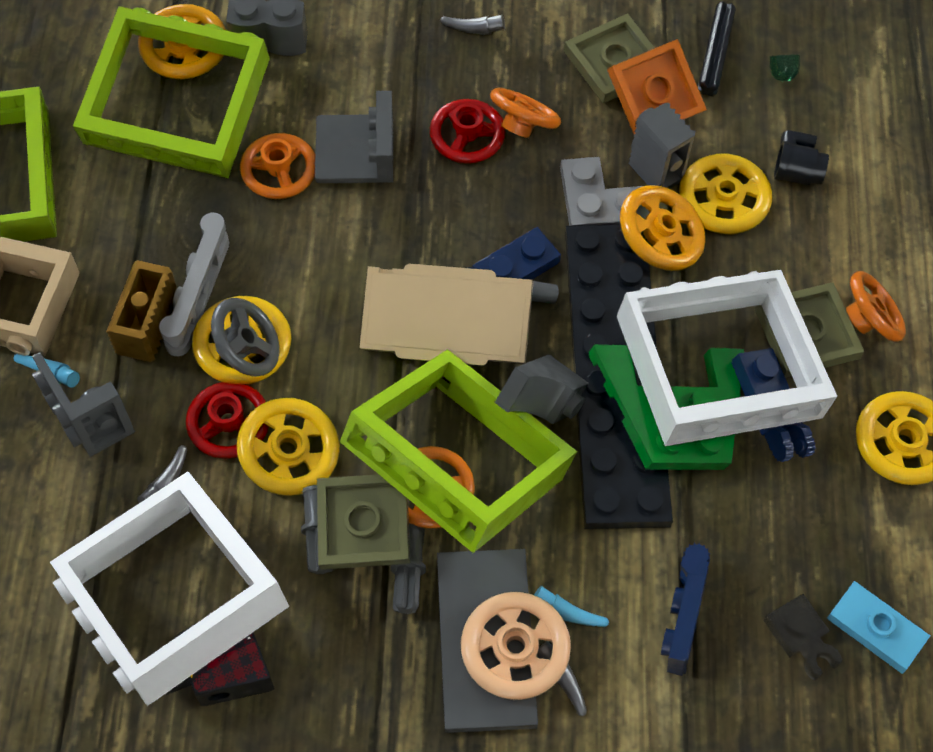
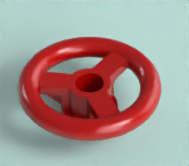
M460 99L444 105L435 113L430 124L429 133L433 146L447 159L459 163H477L492 157L501 148L505 139L506 129L501 125L503 122L501 115L489 104L475 99ZM483 115H485L492 123H487L483 121ZM447 117L452 121L453 128L456 130V138L451 147L445 143L441 136V126ZM493 136L491 142L483 149L474 152H463L467 143L474 141L477 137Z
M219 382L205 388L192 400L186 414V430L191 442L201 452L220 459L238 457L237 444L220 446L208 440L222 431L239 432L245 419L241 401L234 394L247 398L253 403L255 408L266 402L264 397L253 387L247 384ZM209 402L207 411L210 421L199 428L198 419L200 412L205 404ZM224 414H233L229 419L221 418ZM263 424L255 437L263 441L269 426Z

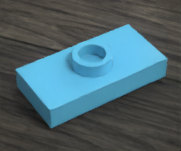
M856 581L852 583L827 617L829 621L901 674L908 669L930 637L928 633Z

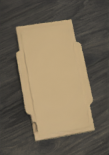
M407 264L404 269L392 268V270L368 266L360 349L391 352L401 359L430 361L448 349L467 365L484 366L488 361L525 364L533 280L496 277L494 271L483 269Z

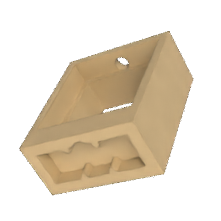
M0 237V279L3 272L6 271L48 281L30 325L0 319V346L7 347L10 351L19 355L37 354L40 352L41 355L46 356L80 272L71 252Z

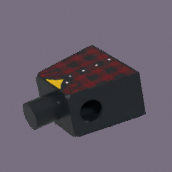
M187 628V629H185L184 631L180 632L176 637H178L179 635H181L182 633H184V632H185L186 630H188L189 628ZM253 632L168 691L166 695L192 685L200 705L209 706L266 693L275 688Z

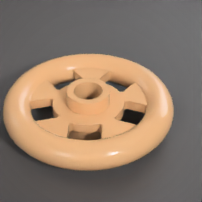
M506 592L488 598L471 613L462 631L461 654L468 673L484 690L501 698L522 700L546 692L562 677L570 659V635L563 618L547 601L529 593ZM522 611L529 612L540 619L534 630L526 624L517 622ZM498 615L506 624L496 632L495 636H492L484 626L492 617ZM512 640H518L524 645V650L520 653H512L508 650L507 644ZM539 640L552 642L553 647L550 660L536 657L539 649ZM489 648H493L495 657L501 663L491 669L487 668L480 655L481 652ZM530 667L532 678L512 681L511 668Z

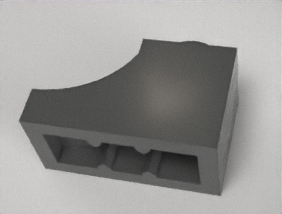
M548 354L515 367L494 403L507 412L522 411L531 413L554 424L567 417L572 419L579 412L585 402V398L581 395L589 383Z

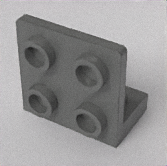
M376 91V107H369L368 115H318L316 117L315 180L317 183L393 182L392 91Z
M39 352L32 356L39 369L32 373V376L52 412L60 421L74 448L82 444L89 457H92L135 432L122 400L111 381L101 387L90 388L79 399L71 403L41 353Z

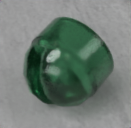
M800 55L770 56V71L776 80L790 81L799 73Z

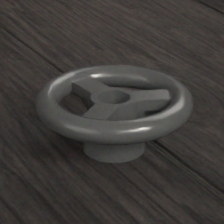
M229 298L222 301L215 308L211 319V331L218 354L230 366L245 375L257 377L268 374L276 366L280 353L279 339L272 322L259 307L247 300ZM231 311L233 315L231 327L224 330L225 317ZM247 315L259 325L266 341L257 336L254 329L249 325ZM251 353L264 356L265 360L259 364H253L243 358Z

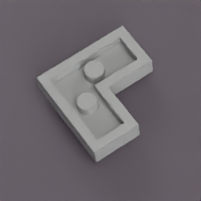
M600 157L561 160L560 171L569 226L620 225V210L625 198L632 191L642 186L605 189ZM640 205L636 213L645 219L649 211Z

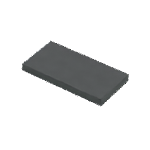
M525 549L476 551L475 553L471 551L437 553L445 733L537 729L536 696L522 700H511L487 692L468 673L461 654L462 631L467 619L477 606L488 598L501 593H529ZM522 611L517 622L531 627L530 613ZM495 615L486 623L484 628L492 636H495L496 632L506 623L498 615ZM512 640L507 644V648L512 653H520L524 650V645L518 640ZM493 648L480 653L488 669L501 664L495 657ZM529 666L520 669H510L512 681L532 678Z

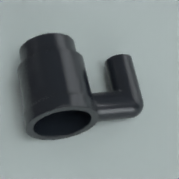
M786 130L782 133L774 170V179L810 185V183L822 185L827 172L829 154L818 152V149L815 148L816 135Z

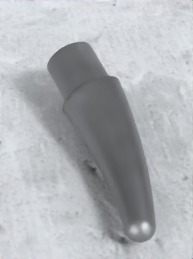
M503 15L474 19H457L443 16L440 19L441 23L448 27L473 34H491V32L505 29Z
M179 446L167 468L137 498L139 503L179 477L187 453L186 446Z
M546 641L539 647L538 658L550 660L553 646L549 641ZM568 664L558 683L569 697L578 715L585 716L587 713L585 702L575 675Z

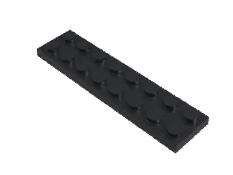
M621 225L566 226L565 240L574 373L589 383L581 395L585 398V402L577 413L584 529L671 528L673 516L668 470L645 469L622 423L625 417L616 399L609 397L603 385L606 380L599 366H593L589 358V351L594 344L627 345L617 319V314L626 292L640 291L643 287L651 289L649 264L637 256L630 248L622 233ZM642 232L641 235L647 241V239L644 236V233ZM648 322L646 324L657 350L655 323ZM633 362L636 383L638 386H642V383L640 381L639 375Z

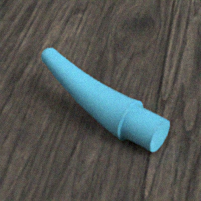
M19 354L14 356L13 359L16 363L36 371L39 370L32 356ZM44 358L59 384L62 383L70 388L78 384L80 375L78 372L70 369L69 365Z
M540 586L534 593L535 596L551 604L565 621L606 627L609 624V620L606 617L584 611L569 603L558 594L554 595L543 586Z

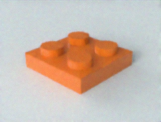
M678 39L607 69L634 135L637 129L635 127L637 118L649 108L655 109L664 103H670V108L675 109V114H680V119L684 120L707 110Z

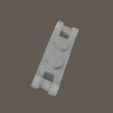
M211 212L202 217L200 226L203 237L197 252H192L188 258L186 280L183 287L179 286L176 289L173 297V313L163 318L159 325L167 352L173 356H182L189 351L194 328L204 313L229 248L225 222L218 213Z

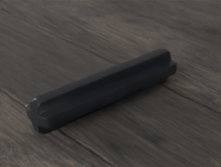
M722 1L716 5L698 84L699 92L702 95L714 96L718 92L736 11L732 3L726 4Z

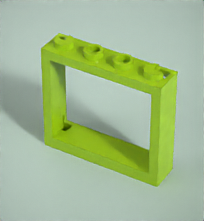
M119 6L74 121L73 128L82 143L229 178L270 59L265 41L250 32H242L240 34L226 31L215 24L200 25L188 22L179 16L165 17L152 14L150 11L139 7L129 9ZM132 34L165 42L181 43L191 48L245 60L215 145L101 118Z
M39 86L0 91V125L26 122L31 211L0 215V237L22 242L57 237L49 111Z
M448 349L351 411L340 443L472 553H475L561 482L578 452L531 414L522 411L507 412L494 403L501 391ZM444 376V377H445L447 380H449L451 383L449 384V383L446 382L442 377ZM437 387L537 468L488 507L386 424L385 421ZM362 436H367L366 441L362 438ZM470 523L476 526L475 531L469 527Z

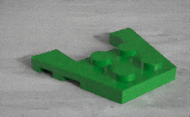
M594 344L589 351V358L593 366H599L606 380L603 385L609 397L616 399L625 417L622 423L646 470H724L732 463L735 434L665 446L643 386H638L636 383L633 360L628 346ZM710 348L703 355L710 387L670 386L678 407L739 398L741 385L733 368L732 359L739 353H745L744 349Z

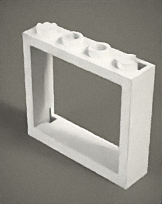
M781 270L761 273L753 271L747 275L728 278L717 276L707 281L694 283L677 282L667 287L653 289L643 287L640 291L626 292L617 319L665 446L822 419L837 398V394ZM762 305L797 388L679 408L646 323Z
M186 472L50 562L60 578L52 583L67 605L76 600L79 607L74 609L72 613L86 634L94 629L97 631L99 637L94 639L92 643L108 665L116 659L120 665V668L112 673L126 694L136 689L147 706L289 607L276 579L189 472ZM191 512L250 587L137 664L82 584Z

